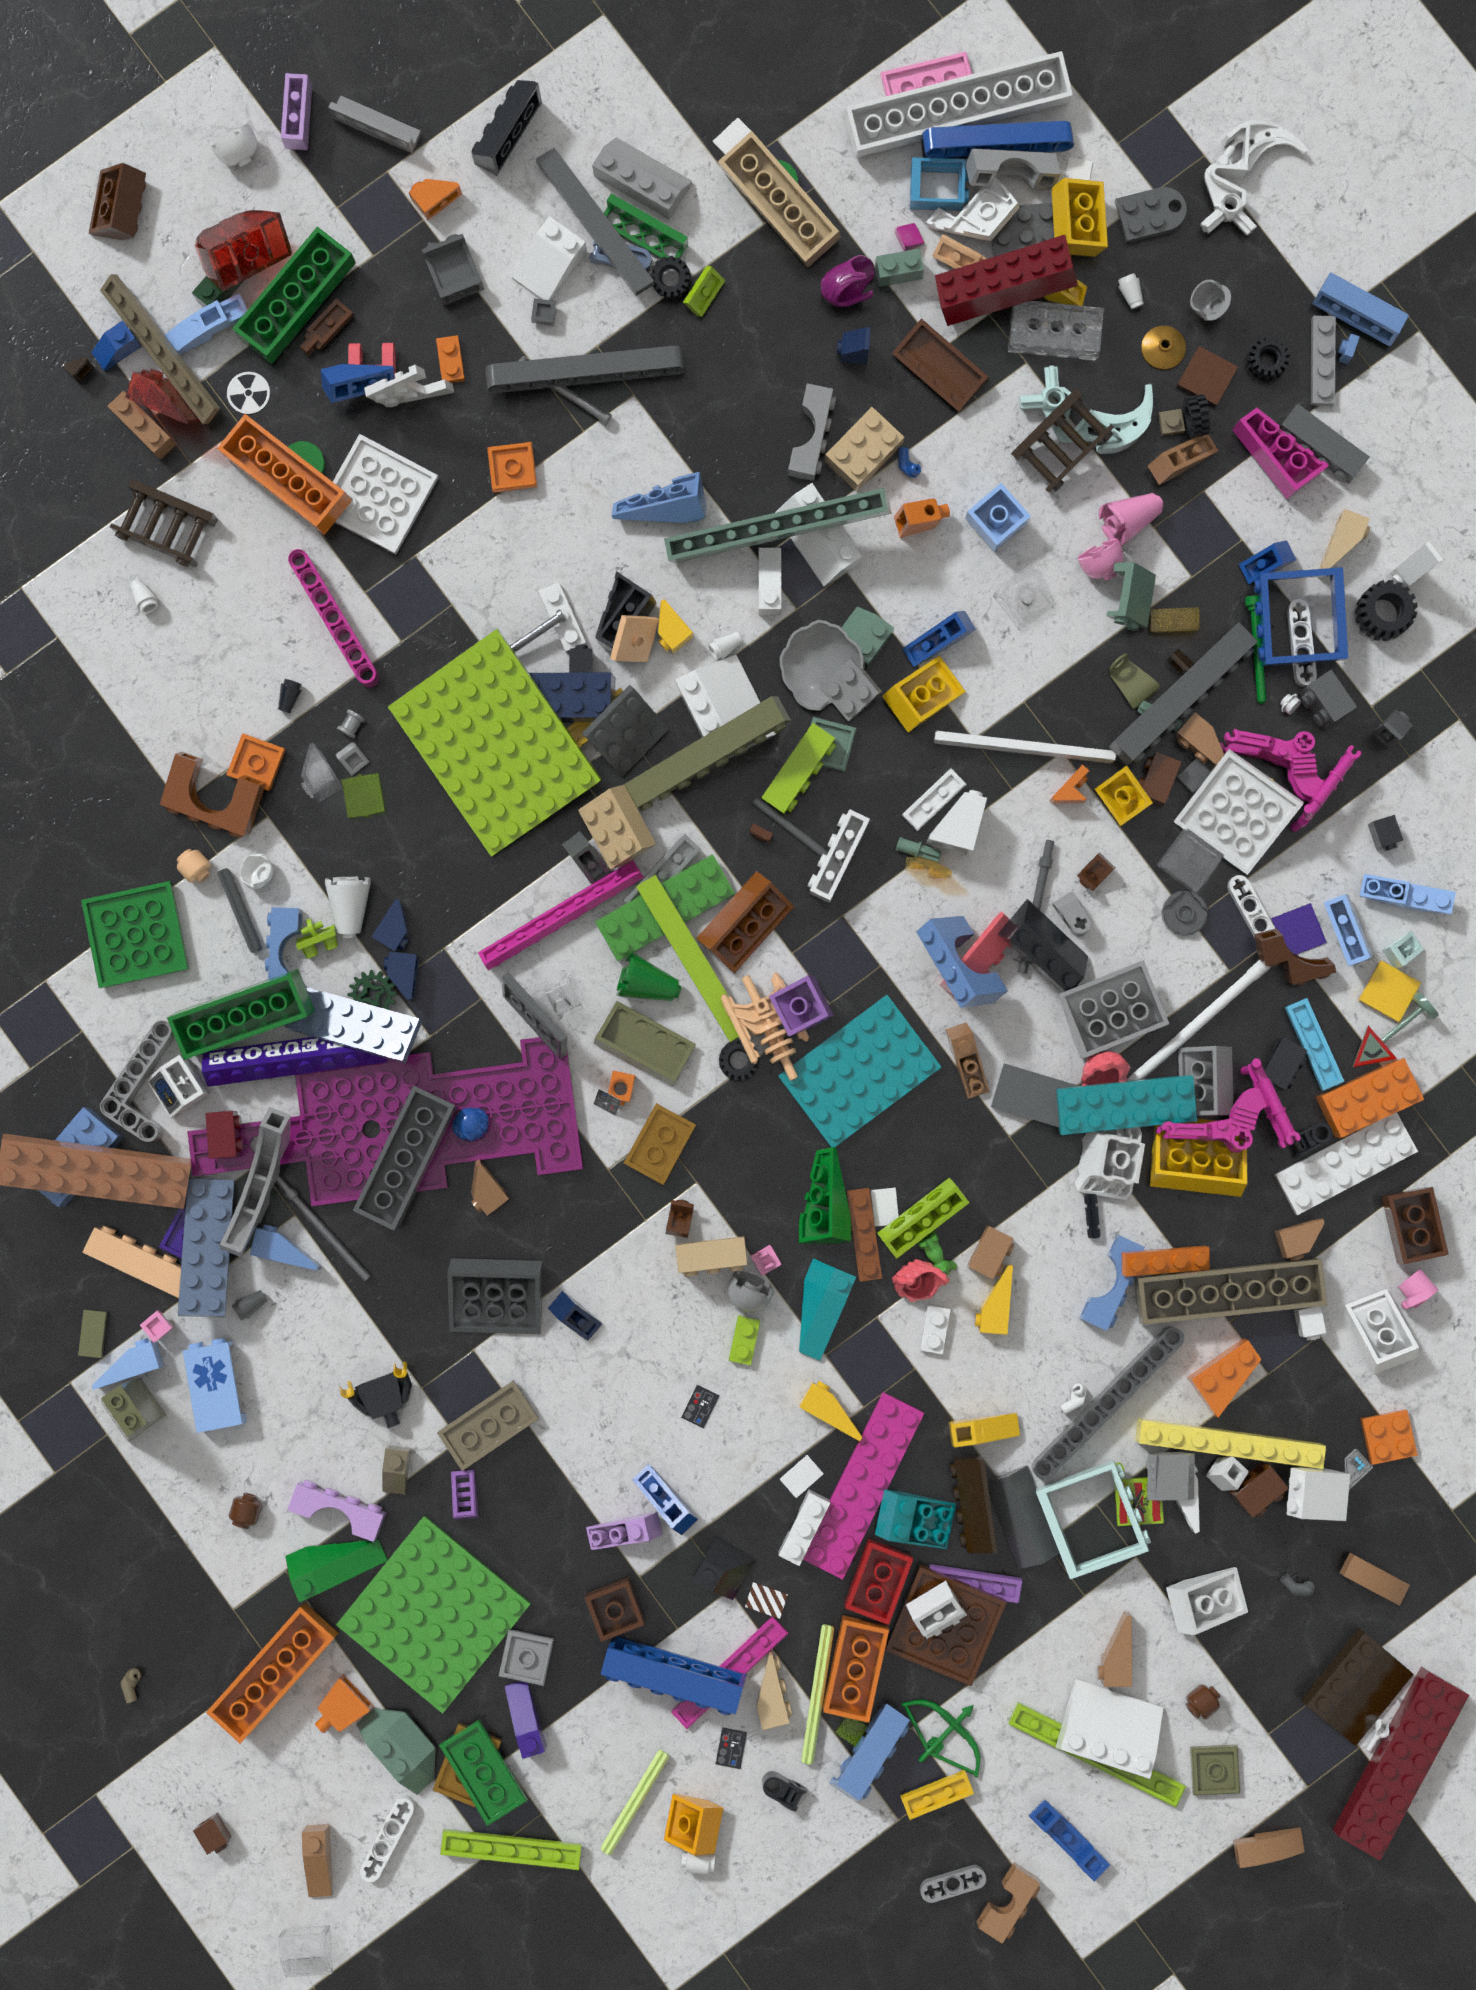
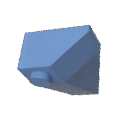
M696 472L672 479V484L660 488L657 485L652 487L653 490L646 495L637 493L613 503L612 509L613 519L676 523L697 522L705 518L706 501L701 474Z

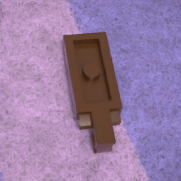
M336 298L306 330L307 333L304 336L306 340L300 346L301 350L308 357L316 349L320 351L354 316L353 312Z

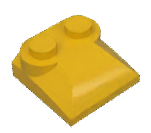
M1127 766L1095 788L1120 826L1153 803Z

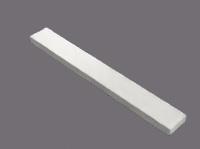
M943 731L935 732L933 741L935 744L1111 764L1115 761L1116 754L1111 750Z

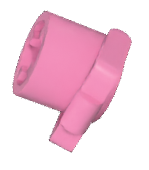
M1421 1269L1417 1270L1398 1286L1407 1298V1300L1401 1303V1308L1404 1310L1412 1307L1417 1308L1439 1291Z

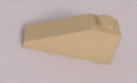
M1344 509L1338 517L1319 569L1332 568L1362 539H1366L1370 531V526H1367L1370 518Z

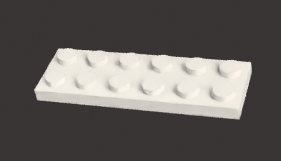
M1396 1112L1357 1130L1274 1174L1295 1215H1299L1418 1152Z

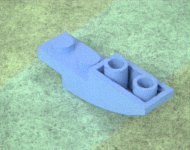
M240 294L221 303L217 300L184 319L164 336L177 353L181 355L213 339L211 335L237 323L248 309Z
M1364 874L1360 897L1423 912L1430 911L1447 915L1452 914L1456 895L1455 891L1410 884L1408 881Z

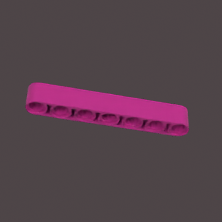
M301 549L293 550L288 556V562L359 682L365 687H374L379 681V674L310 557ZM300 557H304V564L301 566H296V560ZM315 576L316 582L312 585H307V579ZM320 596H328V599L325 603H317L318 598ZM333 614H338V621L330 623L329 617ZM344 633H349V640L346 642H341V635ZM355 652H361L362 654L358 661L351 660V656ZM366 671L373 672V676L370 680L362 679V676Z

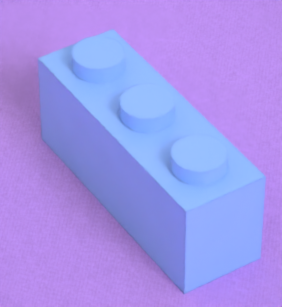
M1344 894L1324 902L1348 966H1354L1372 959L1373 955L1349 895Z

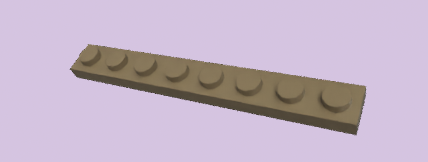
M111 274L100 289L101 293L202 424H209L220 407L119 276Z

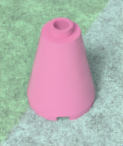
M1150 493L1105 503L1099 508L1098 515L1099 520L1103 518L1105 524L1102 526V530L1109 540L1118 539L1122 546L1162 513L1163 501L1160 496Z

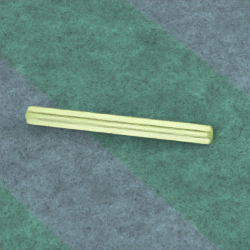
M822 1625L801 1757V1762L808 1765L814 1763L834 1634V1627L831 1625Z

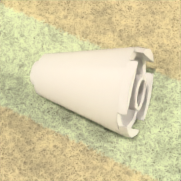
M333 877V882L329 878L325 879V886L337 933L342 934V938H356V934L361 933L371 878L364 877L363 881L359 880L358 877Z

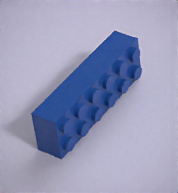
M615 1636L608 1646L600 1675H604L607 1680L618 1682L619 1680L627 1682L633 1688H648L657 1695H671L677 1701L685 1702L688 1700L695 1702V1705L701 1708L712 1707L718 1709L717 1711L724 1715H731V1713L736 1715L747 1674Z

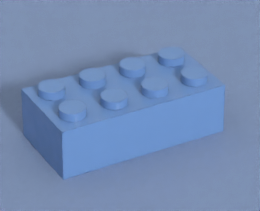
M83 1107L55 1141L116 1148L124 1136L94 1110ZM38 1190L57 1207H65L75 1196Z

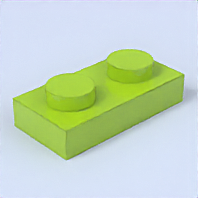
M706 266L683 303L696 316L702 317L722 287L725 279L713 267Z
M738 1315L728 1361L751 1365L760 1324L759 1319Z

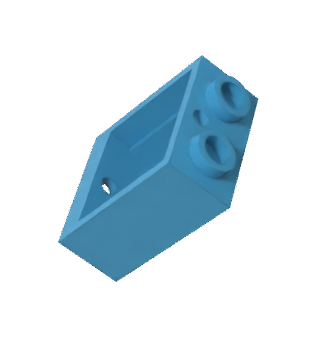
M912 157L910 209L937 210L939 207L946 211H962L964 203H968L969 189H965V181L969 182L965 165L966 159ZM921 172L958 173L957 199L920 198Z

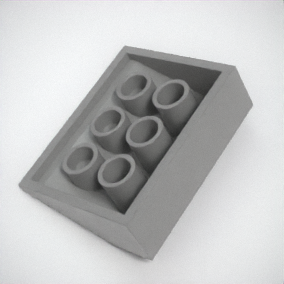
M1144 960L1058 994L1080 1058L1089 1057L1169 1024Z

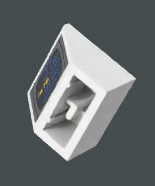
M178 1055L161 1066L146 1080L170 1118H173L209 1095L208 1090L189 1060H184L182 1055Z

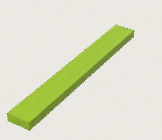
M657 876L650 877L637 885L636 888L727 1039L731 1042L739 1036L722 1005L721 995L725 994L728 996Z
M1017 1702L1008 1721L1009 1725L1056 1748L1062 1723L1020 1702ZM1063 1751L1174 1807H1177L1186 1788L1185 1784L1155 1769L1152 1770L1149 1779Z

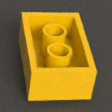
M1063 178L1051 188L1054 238L1065 235L1071 255L1095 257L1108 247L1104 182Z

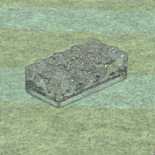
M1028 301L1012 306L1008 352L1097 360L1100 353L1104 308ZM1029 326H1035L1037 330H1032ZM1051 328H1056L1060 332H1054ZM1074 330H1078L1082 334H1076Z

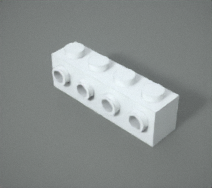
M850 809L847 815L842 814L837 824L841 828L837 835L832 834L827 845L831 848L827 855H822L817 865L821 869L817 876L812 875L808 883V887L811 888L809 894L830 903L870 821L869 818Z

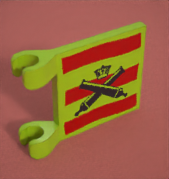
M1120 1462L1116 1463V1466L1119 1465V1464H1121V1467H1122V1469H1123V1471H1124V1467H1123L1122 1463H1120ZM1148 1477L1122 1478L1124 1486H1129L1134 1499L1130 1500L1133 1509L1138 1508L1143 1521L1139 1522V1524L1164 1523L1162 1500H1147L1146 1485ZM1115 1484L1117 1526L1132 1525Z

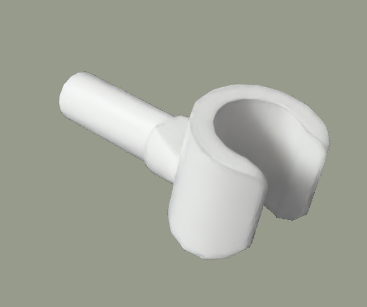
M1381 1719L1375 1722L1374 1737L1366 1748L1370 1752L1381 1738L1389 1736V1723L1386 1727L1381 1728Z

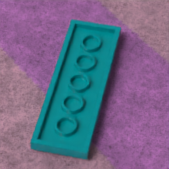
M1193 1075L1056 1089L1059 1132L1061 1135L1162 1125L1165 1122L1182 1123L1197 1121Z

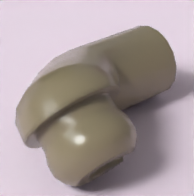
M136 1668L128 1670L121 1681V1688L126 1703L137 1700L134 1687L141 1679V1672Z

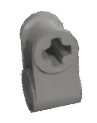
M1072 891L1052 903L1056 912L1073 935L1082 936L1088 932L1091 926L1090 918ZM1076 920L1085 922L1083 930L1080 927L1075 928Z

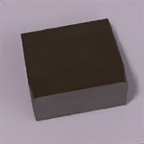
M86 357L65 363L61 367L79 383L93 368V365Z
M1180 649L1175 651L1168 659V662L1181 675H1184L1194 665Z

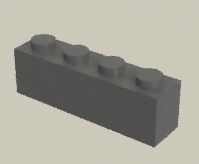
M1299 404L1295 406L1279 427L1287 435L1290 433L1295 437V441L1302 447L1310 449L1314 453L1313 455L1321 462L1325 461L1329 465L1327 468L1341 482L1349 484L1370 458V456Z

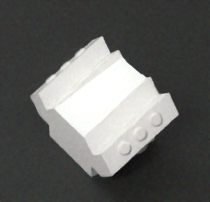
M1140 1127L1087 1132L1082 1139L1081 1160L1077 1166L1079 1176L1075 1181L1078 1192L1121 1200L1128 1199L1132 1193L1133 1184L1139 1183L1145 1144L1141 1143L1142 1132Z

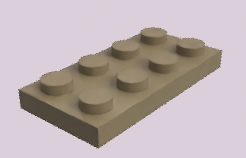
M513 1380L439 1430L437 1434L463 1471L537 1421L539 1417Z

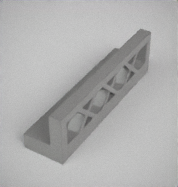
M340 96L337 104L331 102L328 107L333 119L412 154L422 135L421 131L343 96Z

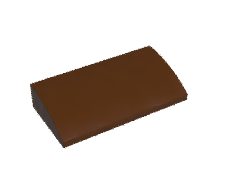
M922 318L892 352L895 357L958 412L989 380V377Z

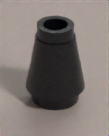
M284 679L280 686L278 710L291 713L302 692L301 683Z

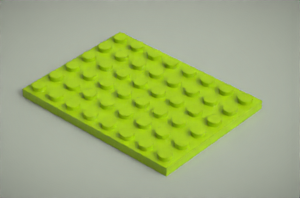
M499 629L491 632L388 706L491 857L602 780Z

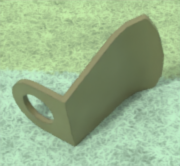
M1125 653L1110 666L1109 675L1123 693L1131 708L1135 709L1139 707L1142 701L1150 700L1160 685L1151 676L1129 661V655Z

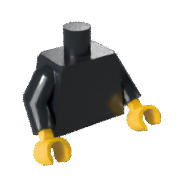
M403 1362L402 1369L397 1368L395 1363L392 1373L357 1385L355 1390L351 1381H347L349 1387L347 1390L339 1386L341 1396L347 1398L362 1414L372 1419L383 1416L387 1428L400 1424L396 1411L406 1407L412 1389L406 1362Z

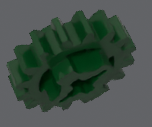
M370 970L369 975L361 972V979L354 977L356 984H349L353 992L348 993V997H352L355 1001L365 1004L370 1003L372 1006L390 1011L389 1005H396V1002L392 1000V997L398 996V993L392 991L396 985L388 983L391 980L388 976L383 979V972L379 971L375 975V971ZM371 980H379L384 985L377 987ZM361 985H363L362 993L358 995V991ZM371 989L377 992V994H375L374 1000L372 998H367L368 995L371 994ZM387 994V999L385 1003L382 1004V999L384 995Z

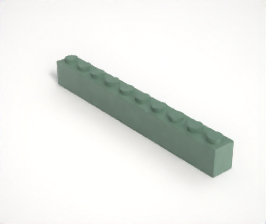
M880 488L664 538L668 561L679 563L892 514L888 491Z

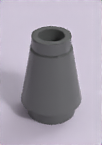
M259 1290L235 1300L236 1303L232 1307L242 1321L245 1318L249 1319L267 1302V1299L262 1291Z

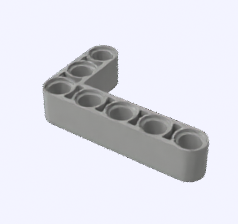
M159 1020L152 1025L100 1103V1110L106 1117L145 1142L159 1141L163 1135V1128L159 1123L130 1105V1103L175 1038L169 1022ZM166 1025L169 1032L165 1037H162L160 1035V1028ZM150 1044H154L156 1047L155 1054L152 1056L147 1054V1048ZM141 1063L143 1071L141 1074L136 1075L134 1067L136 1064ZM128 1082L130 1085V1090L127 1094H124L121 1090L122 1084ZM112 1101L117 1103V1110L114 1113L109 1111V1104ZM131 1113L136 1116V1122L132 1126L127 1122V1118ZM149 1126H153L155 1129V1134L152 1138L146 1135V1130Z

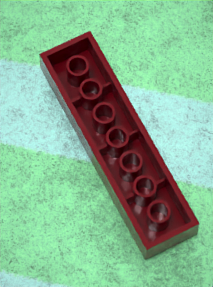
M1420 1667L1389 1725V1736L1381 1739L1333 1828L1338 1837L1381 1860L1469 1697L1468 1693L1424 1667Z

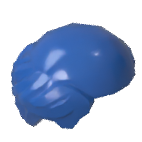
M463 1108L454 1118L452 1130L462 1140L468 1142L479 1140L487 1133L489 1126L488 1115L480 1108Z

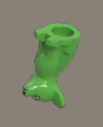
M933 1230L917 1244L920 1249H924L926 1256L934 1263L933 1266L941 1269L948 1276L951 1270L957 1269V1265L954 1261H947L943 1258V1251L938 1243V1235Z

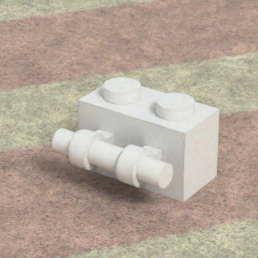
M946 1581L906 1604L914 1623L926 1639L933 1635H940L943 1629L952 1624L955 1626L960 1623V1619L967 1616Z

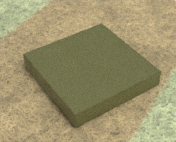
M1237 1745L1190 1746L1192 1793L1194 1796L1240 1794Z

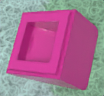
M915 223L895 228V235L903 251H908L924 244Z

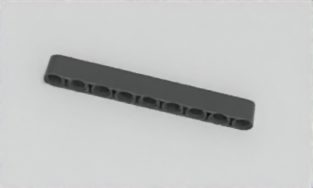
M680 346L496 363L485 367L487 390L491 393L681 374L685 371L683 349Z
M1171 1326L1164 1328L1035 1458L1032 1463L1033 1473L1039 1479H1050L1184 1343L1183 1332ZM1171 1331H1175L1178 1336L1177 1340L1170 1344L1167 1341V1335ZM1158 1347L1161 1350V1357L1153 1360L1151 1351ZM1138 1364L1145 1366V1373L1142 1376H1136L1135 1367ZM1123 1380L1129 1382V1389L1126 1392H1120L1118 1388L1119 1383ZM1112 1397V1407L1105 1409L1102 1405L1104 1398ZM1090 1413L1097 1415V1421L1093 1425L1086 1423V1417ZM1076 1429L1080 1430V1439L1078 1441H1071L1070 1433ZM1058 1446H1063L1065 1454L1060 1458L1055 1457L1054 1449ZM1043 1462L1048 1463L1049 1470L1045 1474H1039L1037 1470L1038 1465Z

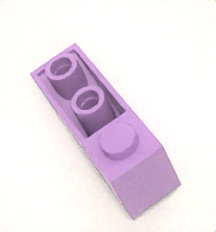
M658 1512L636 1515L586 1527L591 1550L650 1541L663 1535Z

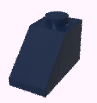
M870 327L843 333L842 341H838L837 354H841V362L867 364Z
M395 899L372 935V938L398 953L399 950L403 951L408 945L410 933L403 903Z
M389 952V957H385L384 970H387L388 977L404 997L409 1001H414L419 956L416 954Z
M564 1291L548 1307L561 1323L587 1341L602 1325L594 1315Z

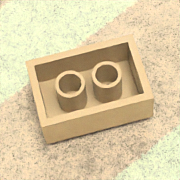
M871 407L825 454V463L858 492L894 455L898 448L903 445L904 436Z
M625 785L608 789L578 810L609 869L627 864L656 845Z
M744 1236L675 1245L678 1273H683L684 1277L696 1276L698 1271L706 1270L707 1274L720 1273V1268L729 1267L730 1271L743 1270V1265L748 1264Z

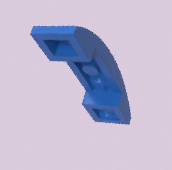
M1046 1799L1028 1815L1093 1881L1110 1866V1863Z

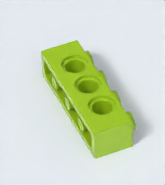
M948 1178L877 1234L897 1259L969 1204V1201L956 1184Z

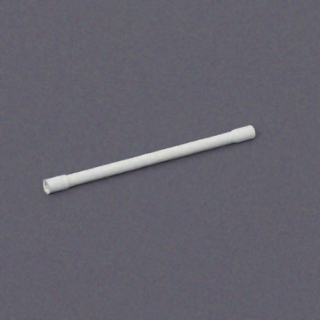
M1258 960L1247 970L1246 974L1128 1077L1127 1081L1145 1079L1271 967L1265 966Z

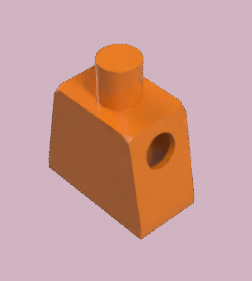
M935 498L903 504L894 516L899 537L903 538L934 529L941 519L950 517V509L948 504L938 505Z
M343 1674L317 1709L323 1716L315 1725L322 1733H325L331 1726H334L337 1731L341 1732L367 1714L374 1705Z

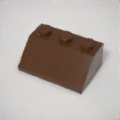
M125 163L100 170L88 234L118 240H126L135 236L138 230V215L142 209V194L146 187L145 172Z

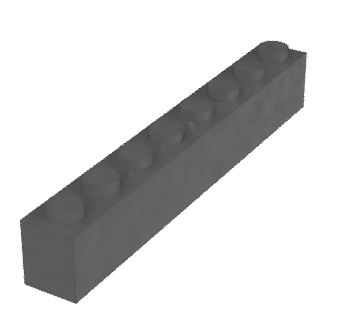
M1238 622L1119 735L1109 748L1127 766L1132 761L1137 764L1146 755L1144 750L1148 746L1153 749L1162 740L1159 736L1164 731L1168 734L1178 725L1175 720L1180 716L1184 719L1193 710L1190 706L1195 701L1200 704L1209 695L1206 691L1210 687L1213 689L1218 687L1224 681L1222 676L1226 672L1231 674L1239 666L1237 661L1241 657L1246 660L1255 651L1252 647L1258 641Z

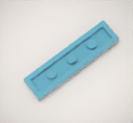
M1305 998L1284 1007L1301 1046L1308 1050L1306 1057L1321 1091L1344 1082L1308 999Z

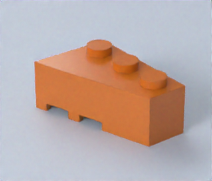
M1241 1339L1187 1378L1212 1415L1218 1418L1261 1361V1358L1249 1340Z

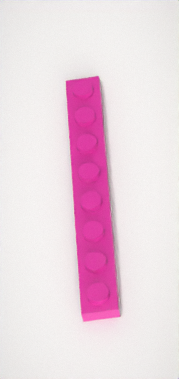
M633 860L479 951L478 954L488 971L499 966L505 960L519 954L525 948L537 943L542 938L557 931L587 911L596 908L602 902L616 896L619 892L636 884L644 877Z

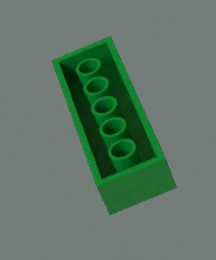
M317 226L232 328L236 336L270 364H273L356 264L352 253Z
M295 969L179 1010L168 1016L167 1020L185 1060L303 1019L312 1014L315 1009L299 969Z

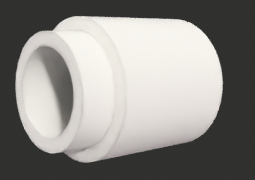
M687 1851L686 1853L682 1852L681 1867H685L686 1873H713L715 1854L693 1855Z

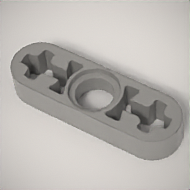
M971 1865L925 1879L921 1883V1896L926 1902L934 1903L977 1890L986 1883V1875L982 1867ZM972 1872L982 1875L978 1877V1882H974L973 1879L966 1880L967 1886H964L961 1875L964 1874L965 1879L971 1878ZM957 1878L960 1882L959 1887L955 1890L949 1889L946 1886L948 1879ZM942 1881L944 1893L941 1892V1888L934 1890L933 1896L925 1893L928 1890L927 1886L932 1885V1888L940 1887L939 1882Z

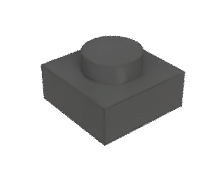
M534 298L531 322L554 326L556 301Z

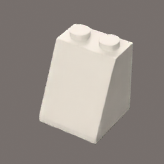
M970 790L969 793L964 792L930 834L926 845L970 856L974 850L987 800L986 797H982L983 793Z
M1291 1468L1287 1515L1300 1519L1346 1521L1350 1474L1327 1468Z

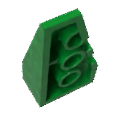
M376 1539L374 1542L363 1540L306 1546L285 1556L290 1582L299 1602L388 1561L379 1539Z

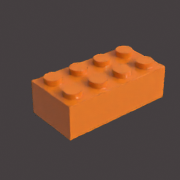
M1405 1058L1394 1060L1316 1097L1335 1138L1345 1137L1424 1100Z
M845 1615L842 1616L823 1703L824 1713L869 1723L889 1633L888 1625Z

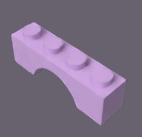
M310 1480L297 1483L287 1509L288 1511L310 1518L321 1508H337L349 1518L353 1535L372 1542L378 1538L387 1513L381 1511V1506L369 1503V1506L360 1503L361 1499L350 1495L347 1498L338 1495L339 1491L326 1487V1490L318 1488V1484Z

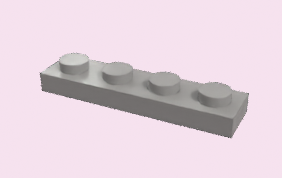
M1313 316L1311 318V406H1333L1335 404V316Z
M683 833L637 885L654 875L657 876L660 883L682 871L701 848ZM636 886L623 899L625 903L640 895Z

